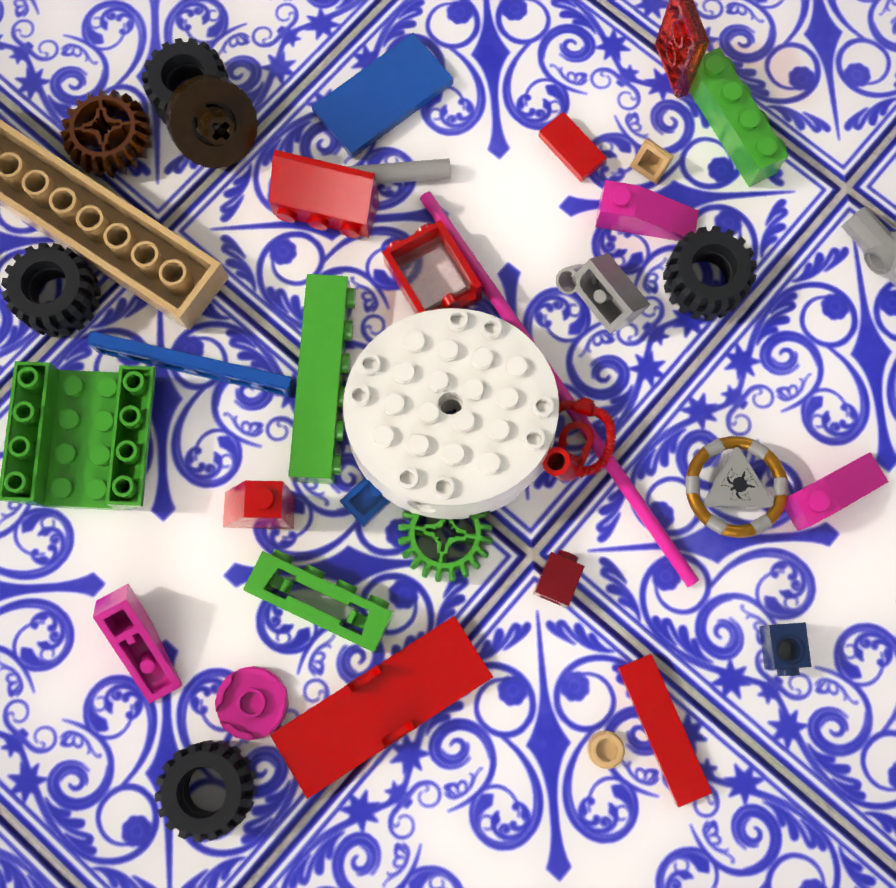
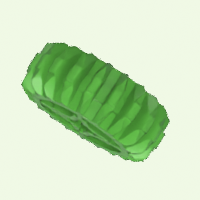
M404 510L402 516L410 521V524H398V530L408 533V536L398 538V544L402 546L410 545V548L402 552L403 558L407 559L415 555L416 559L412 561L410 568L415 570L423 564L425 566L421 574L423 578L429 576L431 569L435 570L436 582H441L442 572H449V581L455 582L456 575L454 571L459 569L464 578L469 577L466 565L470 564L474 569L478 570L481 565L475 559V556L478 555L486 559L489 555L488 551L480 547L481 544L492 545L493 543L491 537L482 536V533L492 531L493 529L492 524H481L480 522L488 517V511L469 515V520L473 525L475 533H469L467 530L458 528L453 519H449L450 533L455 532L456 536L448 538L447 543H445L444 552H442L440 536L435 537V533L442 532L446 519H441L435 524L418 525L424 516ZM416 536H423L425 539L432 540L436 544V561L429 559L421 552L416 543ZM465 543L473 544L471 550L463 558L446 563L448 552L452 546L456 544L465 545Z

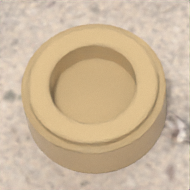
M603 730L596 732L590 737L587 743V754L596 766L603 769H612L622 762L625 755V747L617 734Z

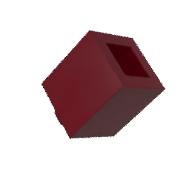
M559 550L557 554L551 552L546 559L533 595L563 608L568 607L585 566L577 563L579 558L563 550Z

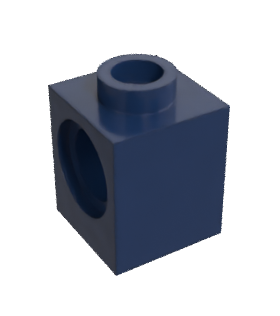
M806 622L759 626L764 669L777 670V676L800 675L799 668L812 667ZM783 640H786L792 648L791 656L787 660L782 658L779 653V645Z

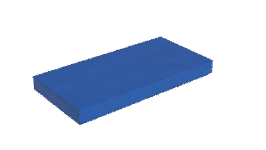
M412 33L314 104L312 111L353 159L453 85L454 78L419 38Z

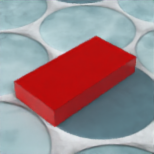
M562 112L539 131L538 137L580 182L584 181L606 163L607 157L565 112Z

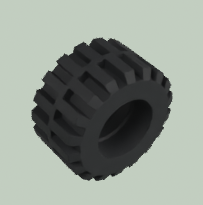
M178 38L171 45L167 41L161 44L163 49L160 51L155 49L151 53L153 59L146 60L144 64L146 72H142L144 91L158 117L165 124L169 99L181 82L205 74L217 75L229 80L219 54L215 49L211 50L209 44L203 41L199 45L196 39L189 38L187 42H183L182 38ZM212 104L206 106V107H211V106L220 107V106H218V105H212Z
M706 226L700 227L696 233L693 231L687 233L684 239H680L665 265L666 269L663 272V280L667 281L663 287L665 293H672L668 300L672 305L678 303L680 305L678 311L682 314L689 311L692 313L691 318L696 320L701 315H704L705 321L713 320L716 315L720 319L725 317L729 311L733 312L752 289L751 286L754 284L757 276L753 274L757 269V262L750 260L754 252L751 247L747 249L744 247L746 240L743 237H740L738 240L734 238L733 234L735 232L730 229L723 233L720 232L721 227L713 226L710 231L707 230ZM702 261L716 265L725 277V285L713 287L702 283L695 276L692 264Z
M39 243L38 249L29 246L25 248L26 254L23 256L16 254L13 257L16 262L13 266L7 265L5 272L9 275L8 278H2L1 285L7 289L2 292L3 299L8 303L6 306L18 319L37 333L42 335L46 333L50 337H58L59 332L64 336L71 335V329L76 328L80 331L85 327L83 322L86 319L91 322L95 316L91 312L92 309H98L100 302L95 297L101 296V289L97 285L99 281L96 275L73 250L68 247L64 249L61 244L53 243L52 247H50L47 243ZM56 278H66L64 291L56 300L39 304V294L46 283Z
M208 740L187 746L173 754L174 758L172 760L166 761L162 767L165 772L163 775L158 776L156 785L161 787L160 791L155 793V802L161 801L162 808L157 811L160 818L165 815L168 818L169 822L165 826L170 831L176 828L179 830L178 837L186 839L191 836L193 837V842H202L205 839L212 841L224 834L226 835L246 818V814L251 811L255 803L252 799L257 794L258 786H254L253 781L257 778L255 770L251 771L248 765L252 762L248 756L243 757L240 754L241 749L236 746L230 747L228 742L225 741L213 742V740ZM199 768H211L218 772L224 780L226 786L225 801L222 807L216 811L202 810L191 799L189 793L190 779Z

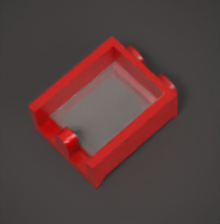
M442 220L434 224H424L412 236L404 240L397 239L391 242L386 247V250L382 251L385 267L389 270L415 314L435 309H466L482 300V284Z

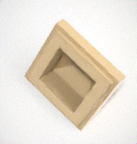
M646 138L630 167L657 184L673 160L674 155L649 138Z

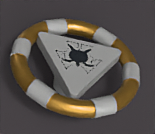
M742 436L717 438L703 446L691 460L685 477L687 500L695 516L704 526L720 535L728 537H751L771 528L782 515L789 496L788 478L778 457L767 446L754 439ZM727 449H733L702 502L699 475L708 459ZM741 449L763 460L769 467L773 475V501ZM706 507L769 508L765 515L760 516L749 524L734 525L711 514Z

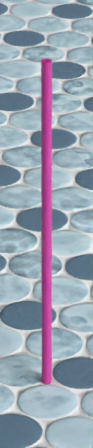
M430 191L424 193L420 197V201L435 222L442 220L482 284L483 292L500 317L518 328L534 342ZM550 365L558 389L559 402L561 403V400L565 401L566 399L574 401V398ZM569 409L565 410L573 422L582 421L593 430L594 444L592 450L599 459L602 453H604L605 443L585 415L574 413V411ZM578 428L585 440H587L584 430ZM611 455L612 458L610 462H607L608 464L605 466V469L687 588L699 581V578L615 457Z

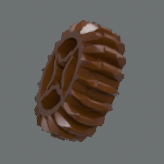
M100 88L98 96L94 97L93 94L87 92L88 99L84 102L76 99L78 107L76 109L67 108V114L70 118L62 120V126L65 130L61 131L60 134L65 142L63 144L64 150L71 156L72 162L78 165V167L80 166L88 174L93 171L95 176L101 178L106 172L109 177L114 179L116 171L120 170L122 174L127 175L126 167L132 165L138 168L137 158L147 159L145 148L152 147V141L149 138L153 135V129L149 122L150 118L144 112L141 104L136 100L133 101L127 93L121 96L118 91L113 89L107 95L106 91ZM112 116L123 117L129 121L123 122L121 119H113ZM92 145L93 148H101L102 152L86 149L85 146Z

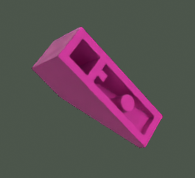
M605 180L599 199L595 227L680 241L690 231L696 233L699 210L639 185Z
M871 452L789 495L785 511L797 531H800L842 510L889 481Z
M126 584L96 600L93 619L149 704L181 687L182 682L146 610L130 585Z

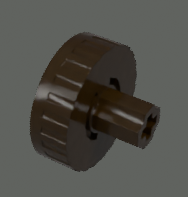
M211 74L192 77L179 85L169 99L166 109L168 133L179 151L197 165L206 168H221L237 163L248 154L258 132L257 113L252 101L241 88L224 77ZM212 104V105H218V106H220V107H215V106L206 107V106ZM196 118H197L198 131H197V128H196V125H195V120H196ZM215 122L220 124L217 130L212 128Z

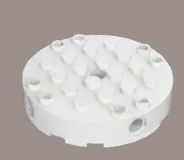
M459 308L435 309L411 315L394 323L378 334L365 347L354 363L346 383L343 399V417L352 453L359 469L365 478L386 499L407 511L437 519L469 518V515L489 510L492 512L507 505L537 479L543 470L542 463L549 449L553 448L559 417V397L555 377L545 356L536 344L518 328L500 318L480 311ZM453 409H456L457 413L446 414V412L453 411Z

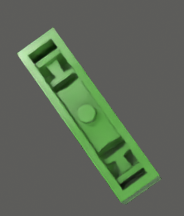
M274 549L272 555L264 551L261 552L243 591L375 653L377 652L394 616L392 611L387 610L390 605L389 602L372 594L366 600L355 594L358 589L357 587L340 579L334 585L323 579L326 574L325 572L306 564L304 570L291 564L294 559L293 557ZM285 571L295 576L296 582L349 607L355 604L369 611L368 616L366 617L351 610L346 622L363 629L362 635L343 627L344 621L289 595L284 599L269 591L274 587L289 594L294 582L280 576Z

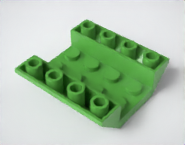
M15 361L0 476V501L49 508L124 510L143 507L156 368L150 366L119 365V372L59 370L48 362Z

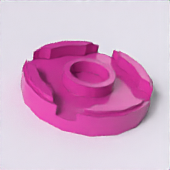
M257 666L241 668L228 675L218 688L215 699V709L223 729L235 738L248 741L264 738L276 731L286 718L289 706L287 689L280 677L269 669Z

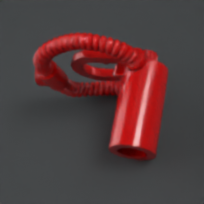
M584 397L577 401L561 400V403L559 402V413L569 409L574 411V413L599 418L606 428L607 436L603 450L604 453L594 464L585 466L594 444L593 430L582 421L568 423L560 433L558 447L549 449L542 463L543 469L548 474L566 482L573 481L577 477L583 478L585 475L597 474L598 471L600 472L601 469L607 466V462H610L611 455L614 454L613 451L615 450L613 447H615L614 443L616 442V428H614L615 424H613L612 416L606 410L595 406L593 400ZM576 428L584 430L587 436L586 443L581 448L582 453L580 456L573 455L565 450V446L568 447L566 442L567 436L570 431Z

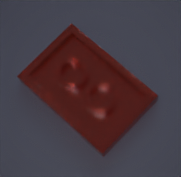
M669 0L655 41L656 49L676 98L688 95L710 42L693 0Z

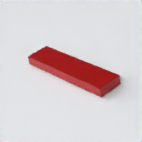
M652 654L617 667L675 805L679 808L711 794L710 786Z

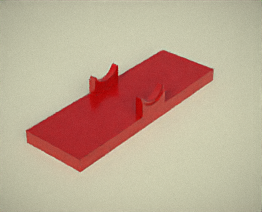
M453 616L270 734V737L308 799L493 678L456 617Z

